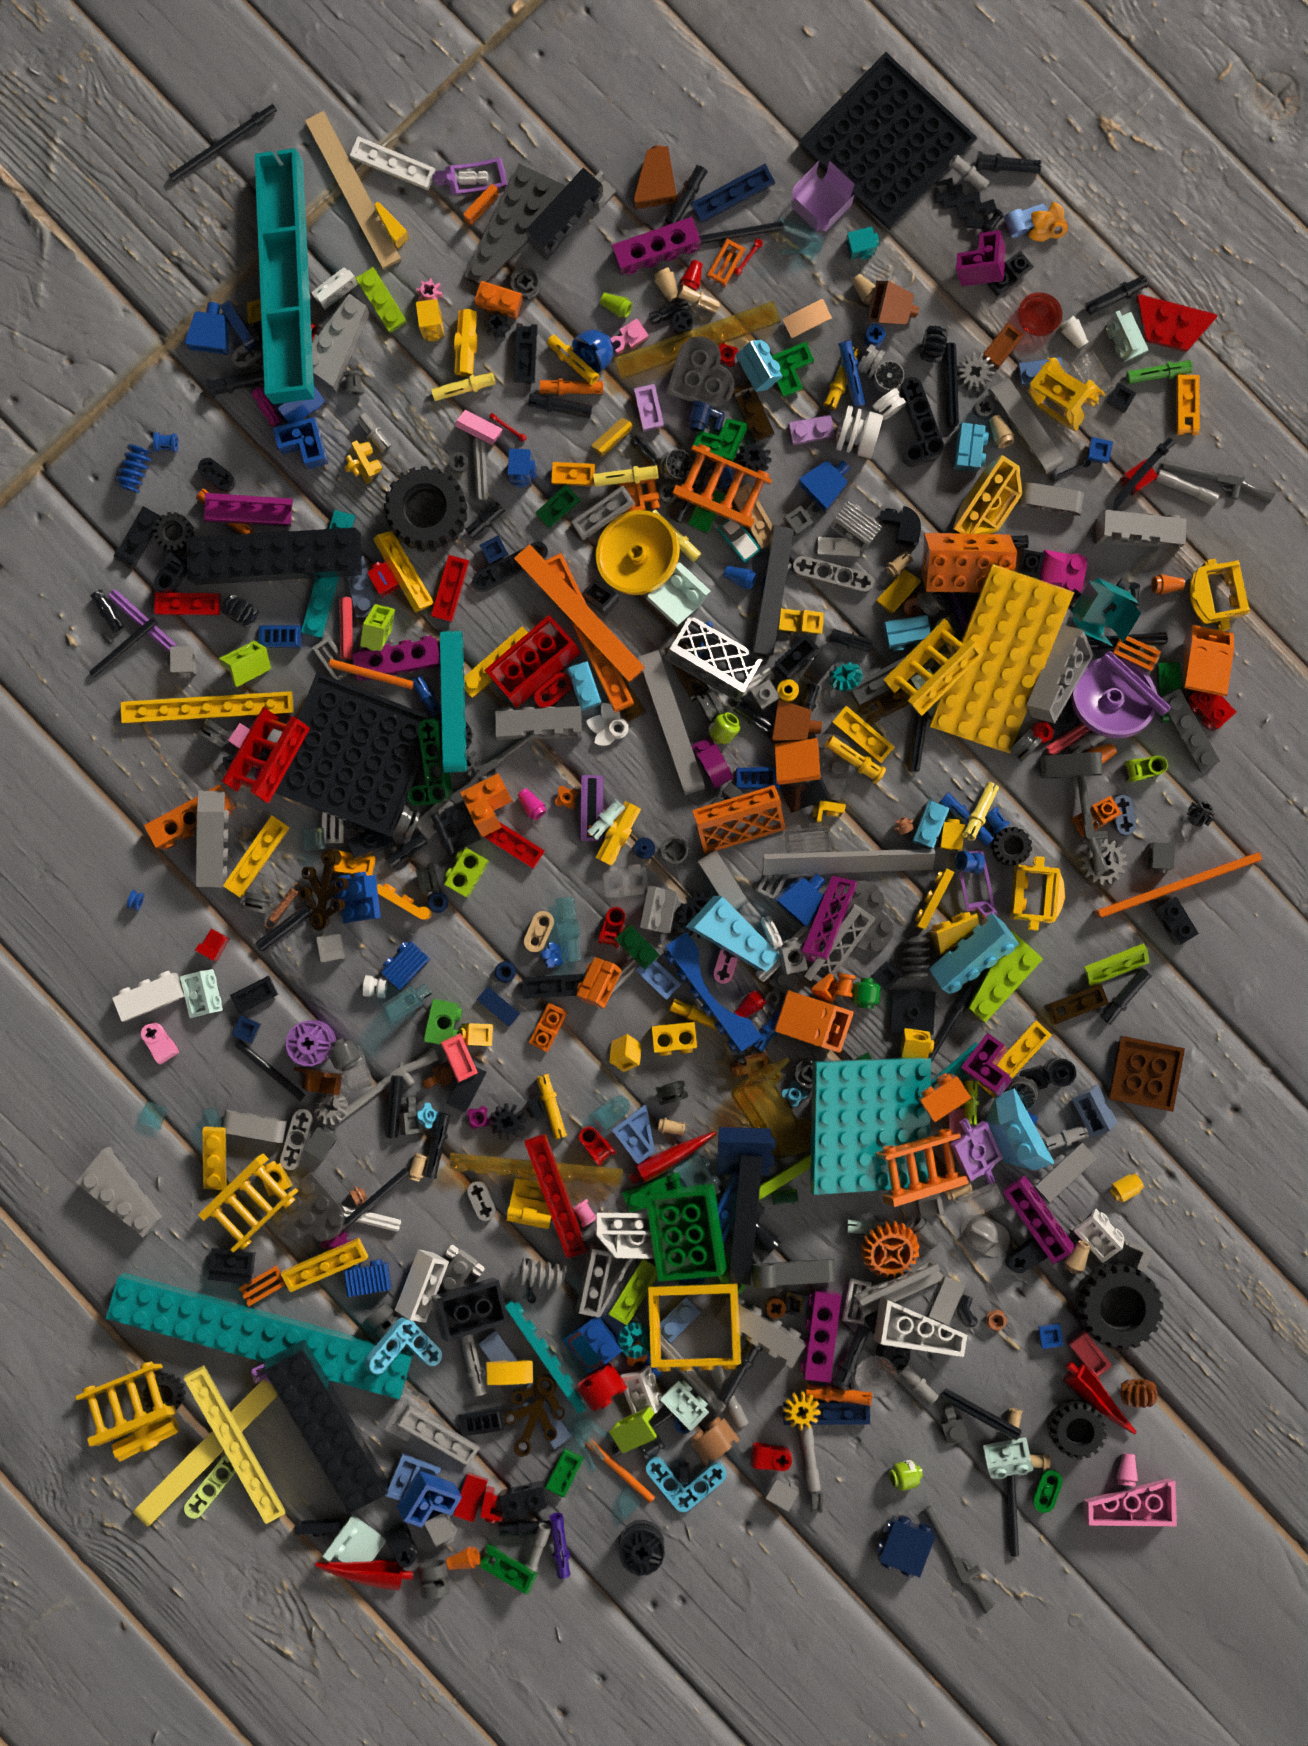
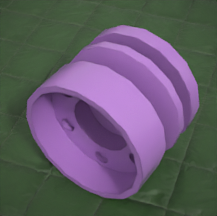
M320 1020L303 1021L290 1029L286 1037V1050L289 1057L295 1063L302 1066H314L329 1059L328 1051L332 1048L331 1043L336 1041V1036L332 1028ZM308 1037L310 1041H314V1045L311 1047L305 1046Z

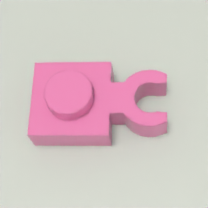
M636 318L619 329L620 337L614 336L611 340L612 344L615 342L620 344V347L615 349V353L620 354L624 351L626 345L633 349L647 340L649 335Z

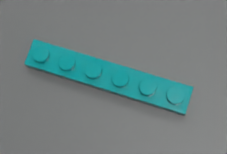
M334 510L329 529L352 528L356 516ZM340 577L315 579L301 631L302 634L323 639Z
M511 1299L505 1303L507 1311L578 1414H581L586 1410L585 1401L572 1387L575 1384L568 1373L563 1374L560 1369L562 1366L556 1355L553 1357L550 1355L548 1343L543 1337L539 1339L535 1333L538 1329L532 1320L527 1321L523 1316L525 1310L518 1301L515 1303Z

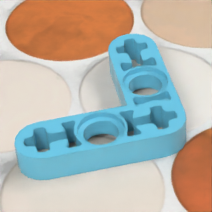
M399 1318L365 1359V1367L375 1374L382 1373L405 1345L423 1363L429 1366H435L440 1363L442 1352L413 1321L407 1318ZM403 1325H406V1329L412 1332L410 1335L403 1332ZM421 1336L422 1343L419 1347L415 1348L414 1340ZM390 1340H394V1348L391 1351H387V1343ZM426 1349L432 1352V1359H430V1355L427 1352H424ZM375 1359H377V1362L379 1363L377 1367L374 1363Z
M651 1457L646 1463V1472L680 1512H687L726 1479V1468L719 1462L711 1463L685 1486L680 1484L678 1477L660 1457ZM652 1463H654L655 1465H657L658 1463L661 1464L659 1466V1469L662 1472V1474H664L665 1471L668 1472L667 1474L662 1476L660 1481L657 1479L660 1478V1474L656 1470H654L653 1472L651 1471ZM712 1469H721V1477L714 1476L711 1479L713 1484L710 1485L704 1476L707 1475L710 1478L713 1475ZM666 1479H673L676 1486L672 1490H667L663 1486ZM702 1481L706 1484L704 1492L699 1493L694 1490L696 1482ZM690 1489L691 1493L696 1498L693 1499V1497L690 1496L687 1499L688 1505H679V1497L686 1498L689 1495V1492L687 1490Z

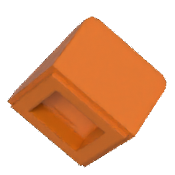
M829 973L814 985L811 991L818 1000L832 1003L836 997L833 993L837 989L838 981Z

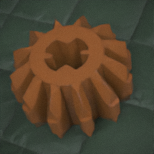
M1132 1379L1121 1383L1120 1396L1124 1405L1145 1408L1156 1404L1158 1391L1153 1382Z

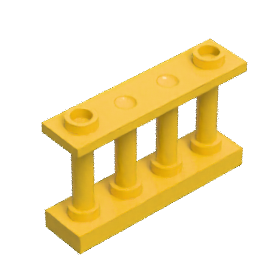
M946 619L936 626L883 679L894 693L901 688L910 695L911 698L908 702L921 716L984 655L973 640L969 639L963 644L953 636L956 632ZM946 642L957 650L949 660L938 652ZM931 657L942 666L934 675L922 667ZM915 673L927 681L918 691L907 682Z
M264 1153L255 1158L198 1214L203 1221L210 1216L216 1218L238 1242L230 1249L233 1253L239 1248L244 1250L252 1242L250 1237L280 1208L284 1206L286 1209L295 1201L293 1196L298 1192L295 1188L287 1194L264 1170V1164L269 1160ZM252 1175L259 1176L281 1200L274 1208L250 1184L249 1178ZM238 1189L244 1190L267 1214L259 1222L237 1200L235 1192ZM224 1203L230 1204L252 1228L245 1236L221 1212L223 1210L221 1206Z
M153 1361L140 1365L141 1369L96 1388L95 1385L82 1389L83 1393L75 1396L76 1400H87L96 1431H94V1436L87 1438L90 1447L100 1446L177 1414L175 1406H166L160 1396L154 1371L162 1369V1364H153ZM142 1376L146 1377L154 1404L153 1411L146 1414V1411L143 1412L134 1381ZM125 1383L135 1413L133 1415L134 1419L128 1422L123 1418L115 1391L116 1387ZM107 1392L115 1419L114 1427L109 1430L107 1427H104L96 1395Z

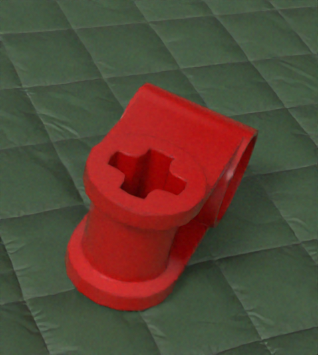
M615 906L608 910L604 925L601 928L598 944L606 943L619 949L620 944L615 939L606 937V935L616 937L623 930L626 914L622 908ZM618 910L621 912L622 919L620 922H613L610 919L612 911Z
M585 1125L580 1129V1142L599 1166L611 1154L615 1155L617 1153L607 1139L593 1125ZM586 1130H591L594 1132L595 1137L593 1140L587 1141L583 1138V1133Z
M766 1443L752 1444L750 1467L760 1470L769 1469L786 1471L791 1467L792 1453L787 1447ZM781 1455L785 1456L784 1462L779 1460Z

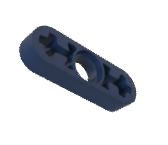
M229 300L219 305L248 351L250 352L258 347Z

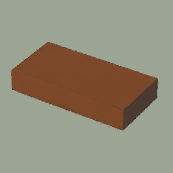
M1007 322L985 350L982 358L985 360L989 357L988 363L994 364V368L998 370L1024 337V334Z

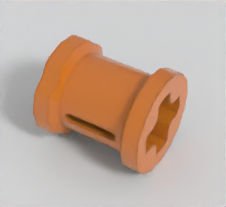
M837 973V977H839L837 989L833 994L853 998L851 991L853 980H856V976Z

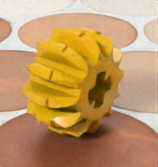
M803 1391L800 1393V1398H797L796 1393H793V1401L788 1398L785 1400L789 1406L783 1407V1412L788 1413L784 1418L786 1421L791 1420L790 1426L792 1428L798 1423L799 1430L803 1429V1424H806L807 1428L810 1429L809 1421L811 1420L813 1423L818 1421L813 1415H820V1410L815 1409L819 1403L818 1401L812 1402L813 1395L811 1394L805 1399ZM803 1407L805 1414L801 1415L798 1408Z

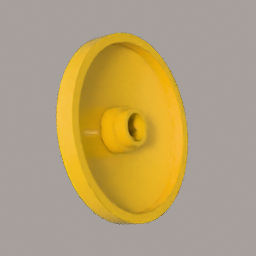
M634 510L624 513L611 521L599 538L596 548L598 570L602 578L612 588L628 595L650 593L661 587L673 574L679 559L678 537L672 526L663 517L654 512Z

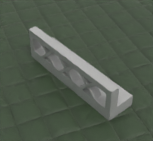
M854 903L844 916L830 951L831 954L833 950L841 949L842 957L840 960L830 962L828 956L827 962L824 963L826 960L816 958V961L811 962L807 967L808 970H805L804 977L810 981L814 979L819 982L822 978L817 976L816 973L823 966H828L829 973L834 976L871 926L875 917ZM859 914L868 919L864 926H854V921ZM853 931V942L842 945L841 939L845 933ZM826 943L823 945L819 952L823 953Z
M930 1259L911 1268V1271H904L903 1275L898 1274L895 1278L891 1277L854 1294L861 1315L865 1316L878 1310L880 1297L896 1302L941 1281L938 1274L940 1270L938 1264Z

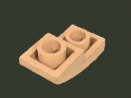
M821 299L783 318V322L791 338H795L832 319L824 300Z

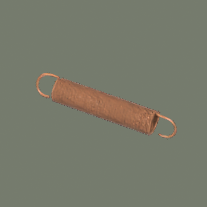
M290 888L268 919L276 923L298 892Z

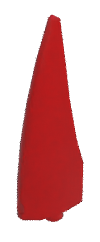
M715 1131L665 1149L636 1164L635 1166L638 1171L629 1176L631 1182L635 1183L643 1179L646 1184L665 1173L716 1135Z
M1072 1361L1067 1363L1065 1368L1069 1372L1063 1377V1381L1105 1417L1132 1434H1136L1137 1431L1117 1407L1099 1378L1084 1363L1077 1367Z
M389 1560L315 1562V1567L343 1579L395 1591L400 1590L402 1579L413 1580L414 1571L403 1570V1567L397 1561Z

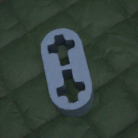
M1120 795L1113 799L1117 805L1120 799H1122L1123 802L1127 803V806L1124 807V814L1114 819V827L1118 834L1126 836L1135 831L1136 821L1132 800L1126 795ZM1124 816L1126 823H1130L1127 832H1125L1124 828L1120 827V824L1124 823Z

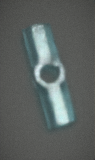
M574 897L556 899L558 939L561 941L563 963L581 961L579 921L576 919Z

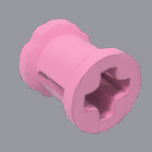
M587 1199L573 1207L574 1212L582 1222V1227L596 1220V1214L591 1210Z

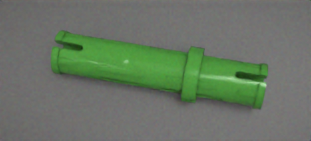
M1191 360L1176 363L1170 361L1166 362L1165 365L1126 371V379L1128 384L1165 377L1172 379L1176 375L1192 373L1193 365Z

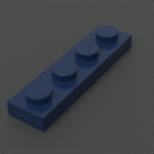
M763 164L691 202V207L700 224L775 185V180L767 165Z
M783 1401V1407L789 1406L786 1401ZM818 1401L819 1405L815 1409L820 1410V1415H813L818 1421L817 1423L809 1421L810 1425L870 1424V1406L830 1401V1403ZM799 1407L798 1410L800 1414H805V1409H803V1407ZM783 1412V1425H790L791 1420L786 1421L784 1418L788 1413Z

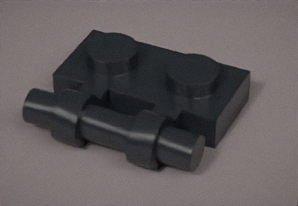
M463 800L444 808L447 817L443 819L440 818L438 812L430 816L433 821L432 826L434 830H437L442 840L440 841L442 848L446 849L448 855L456 852L453 843L457 841L461 848H464L481 840ZM448 824H451L455 833L450 837L445 828Z

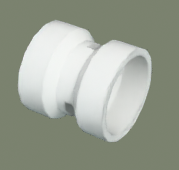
M366 975L363 984V996L371 997L376 995L378 998L385 999L388 979L386 977L376 979L373 976Z

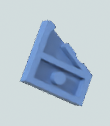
M643 1105L612 1129L613 1133L637 1164L655 1152L646 1105Z
M402 1453L390 1480L388 1494L385 1496L400 1501L419 1470L434 1476L440 1473L441 1467Z

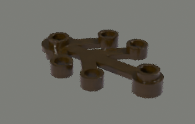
M327 849L322 853L321 860L324 863L321 884L316 876L314 867H304L302 869V877L310 881L318 898V904L314 901L312 889L309 887L300 888L298 897L306 901L311 912V926L317 931L328 927L330 917L339 911H343L345 908L344 900L339 898L333 899L330 907L326 909L327 901L339 892L347 890L349 886L346 878H337L334 881V885L329 888L333 866H337L341 862V854L337 849Z
M550 1374L540 1375L536 1379L535 1385L525 1390L514 1391L511 1400L517 1405L521 1404L525 1398L538 1395L535 1402L516 1411L509 1410L504 1415V1422L507 1425H513L516 1420L530 1414L522 1437L518 1438L514 1444V1452L520 1457L527 1456L531 1451L530 1438L538 1417L544 1428L545 1438L552 1441L557 1437V1429L552 1426L543 1406L546 1397L553 1409V1418L561 1420L565 1416V1409L560 1406L554 1393L557 1382ZM548 1381L550 1383V1386L548 1388H544L542 1386V1382ZM520 1394L522 1399L517 1401L514 1399V1395ZM560 1409L562 1410L563 1414L561 1416H556L554 1413L555 1410ZM512 1414L514 1420L508 1421L506 1416ZM553 1430L555 1435L550 1437L547 1435V1431ZM523 1442L527 1445V1448L520 1449L519 1444Z

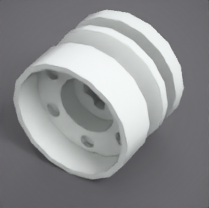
M848 406L841 417L838 427L836 450L841 451L843 443L847 442V453H850L853 445H858L857 455L871 459L883 415L869 412L866 419L862 420V409L858 408L856 417H851L853 407Z

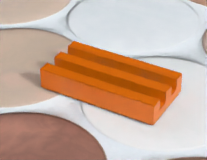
M491 184L463 213L465 222L468 225L472 226L499 197L498 188L494 184Z
M726 239L707 274V278L713 279L714 282H719L722 286L726 287L746 248ZM731 246L732 249L729 252L726 260L724 261L720 271L717 275H715L714 272L718 267L722 257L724 256L727 248ZM736 249L739 250L725 278H721Z
M1127 636L1125 641L1153 653L1151 657L1122 643L1120 638L1118 639L1112 652L1114 655L1148 671L1153 670V665L1156 663L1161 651ZM1121 647L1150 662L1146 664L1118 650Z
M276 1265L252 1279V1284H243L238 1289L242 1292V1296L246 1299L249 1307L286 1284ZM275 1271L276 1276L247 1292V1287ZM276 1280H280L281 1283L251 1299L250 1296Z

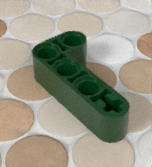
M434 718L426 719L418 726L426 784L412 787L407 793L408 801L416 806L444 802L452 796L450 773H444L442 722ZM433 726V731H429L428 727ZM432 745L437 747L436 755L431 753ZM435 766L440 769L439 777L434 774ZM438 787L443 790L442 798L437 795ZM418 790H420L423 793L422 800H419L417 798Z

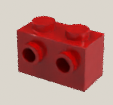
M1194 690L1185 698L1193 713L1201 718V724L1207 730L1211 729L1212 732L1219 729L1237 713L1221 695Z

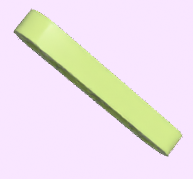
M226 1454L186 1502L184 1511L188 1517L194 1519L200 1517L236 1473L235 1469L232 1468L233 1465L228 1464L230 1460ZM218 1468H225L228 1471V1477L225 1479L219 1478L217 1476ZM205 1485L213 1486L215 1491L212 1496L204 1494L203 1487ZM201 1498L203 1502L198 1506V1510L193 1512L191 1510L192 1505Z

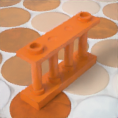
M693 445L692 452L697 454L685 483L681 487L676 485L673 495L751 529L755 519L751 518L752 509L763 484L771 485L772 479L769 478L770 475L761 470L757 472L711 453V449L705 445ZM704 458L716 462V465L704 493L701 492V495L692 492V486ZM724 466L735 470L736 473L724 501H721L719 504L712 501V494ZM746 475L756 481L743 510L741 509L740 512L732 509L733 506L731 504L743 476Z
M942 1129L938 1131V1134L899 1146H885L882 1151L876 1152L875 1156L877 1158L887 1160L891 1183L890 1192L882 1194L883 1203L896 1207L968 1184L967 1175L958 1173L955 1170L953 1152L950 1145L952 1140L961 1138L960 1133L952 1132L951 1129ZM942 1144L947 1172L939 1177L936 1172L933 1146ZM924 1149L928 1178L927 1181L919 1182L914 1152ZM906 1155L910 1183L908 1187L900 1188L895 1158Z

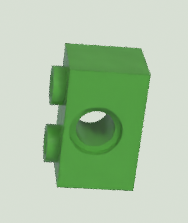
M440 999L432 1000L424 1038L425 1042L440 1044V1042L458 1034V1030H455L456 1021L460 1022L463 1010L459 1008V1003ZM441 1017L449 1019L450 1025L447 1029L439 1026V1019Z

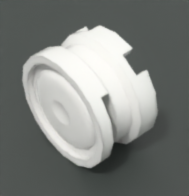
M897 389L891 390L873 405L874 410L883 415L882 421L893 416L907 403L904 398L899 396L900 392Z

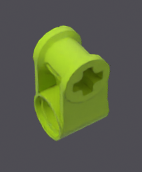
M1162 756L1138 758L1123 762L1128 771V783L1163 774L1168 768L1167 760ZM1153 761L1160 763L1161 769L1159 772L1152 769L1151 764Z

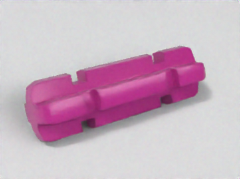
M261 387L254 389L252 396L255 401H258L257 404L264 416L268 418L267 421L270 426L276 427L280 425L282 419L278 413H275L276 410L267 396H264V390Z

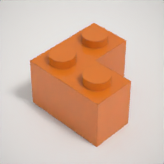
M499 773L460 792L482 837L502 828L494 811L513 802Z
M947 1073L940 1075L935 1079L937 1082L933 1084L934 1088L929 1086L921 1092L922 1096L918 1098L934 1122L971 1099L959 1078L954 1074L950 1073L947 1075Z

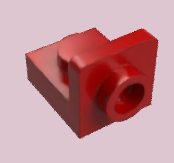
M486 1486L480 1518H484L489 1523H497V1521H502L503 1511L491 1509L496 1508L498 1495H494V1487Z

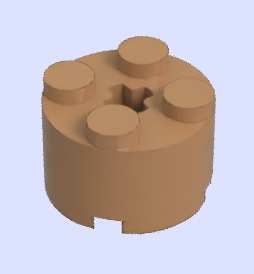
M715 1417L708 1423L709 1428L703 1432L700 1429L691 1436L690 1440L692 1442L689 1445L705 1466L709 1464L708 1459L713 1462L732 1447L733 1440L736 1443L740 1440L725 1418Z

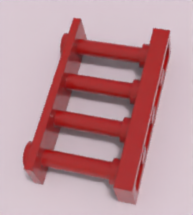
M263 707L221 782L238 792L241 785L250 787V793L263 802L269 803L310 728L292 716L287 724L279 722L276 715ZM272 729L282 731L277 743L267 740ZM262 747L272 750L267 761L257 759ZM252 766L262 769L256 780L246 777Z

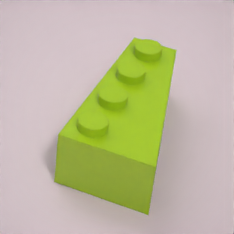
M1012 930L1010 931L1019 945L1015 947L1012 953L1002 956L994 966L985 970V974L967 1004V1009L984 1023L990 1019L1043 960L1038 953Z

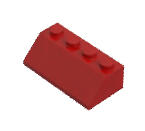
M548 615L484 671L510 702L518 708L542 685L580 655L581 652L575 642Z

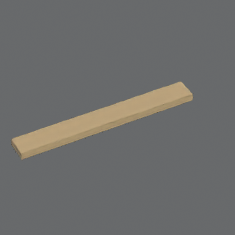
M322 111L306 119L305 122L382 269L384 270L402 261L325 112Z

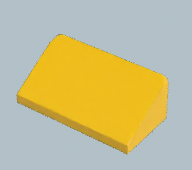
M624 418L619 419L591 445L600 457H603L632 431V423Z
M904 569L876 602L892 615L921 583V580Z

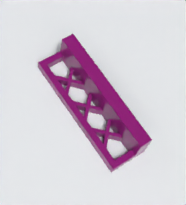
M205 493L204 522L291 527L293 499Z
M836 876L831 877L802 949V953L808 961L815 962L816 958L828 959L856 889V881ZM844 885L849 886L848 891L842 895L845 888ZM840 902L841 909L839 912L835 913L838 903ZM831 921H832V923H833V925H834V926H833V929H832L831 931L827 932V931H828V928H829V926H830V923H831ZM823 941H825L826 946L823 953L819 952Z

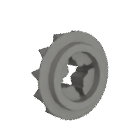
M342 1094L321 1095V1098L315 1102L316 1109L314 1112L317 1120L324 1125L332 1126L340 1123L348 1111L347 1100ZM333 1103V1106L337 1109V1111L330 1110L328 1113V1110L326 1109L325 1105L327 1106Z

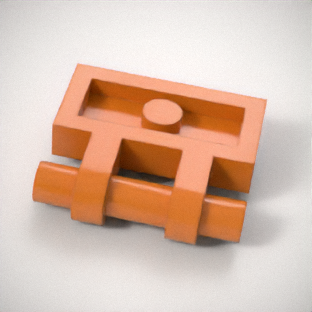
M657 479L643 480L640 483H619V488L625 486L635 502V505L624 513L634 510H646L644 504L646 502L651 503L652 510L660 508V495L655 485ZM641 484H647L649 494H642Z

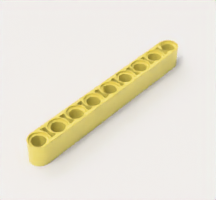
M262 1380L231 1411L241 1432L278 1396L273 1385L266 1380ZM213 1430L132 1512L147 1528L224 1451Z

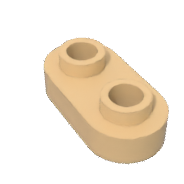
M540 911L532 919L524 938V945L531 952H539L546 945L554 926V918L549 912ZM546 918L548 921L547 925H540V919ZM534 937L539 939V944L536 946L531 943Z

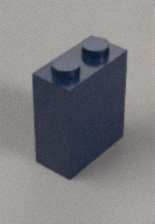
M719 1127L717 1174H734L735 1170L739 1171L740 1156L752 1155L763 1157L761 1175H769L770 1166H774V1153H771V1150L775 1151V1137H771V1128Z

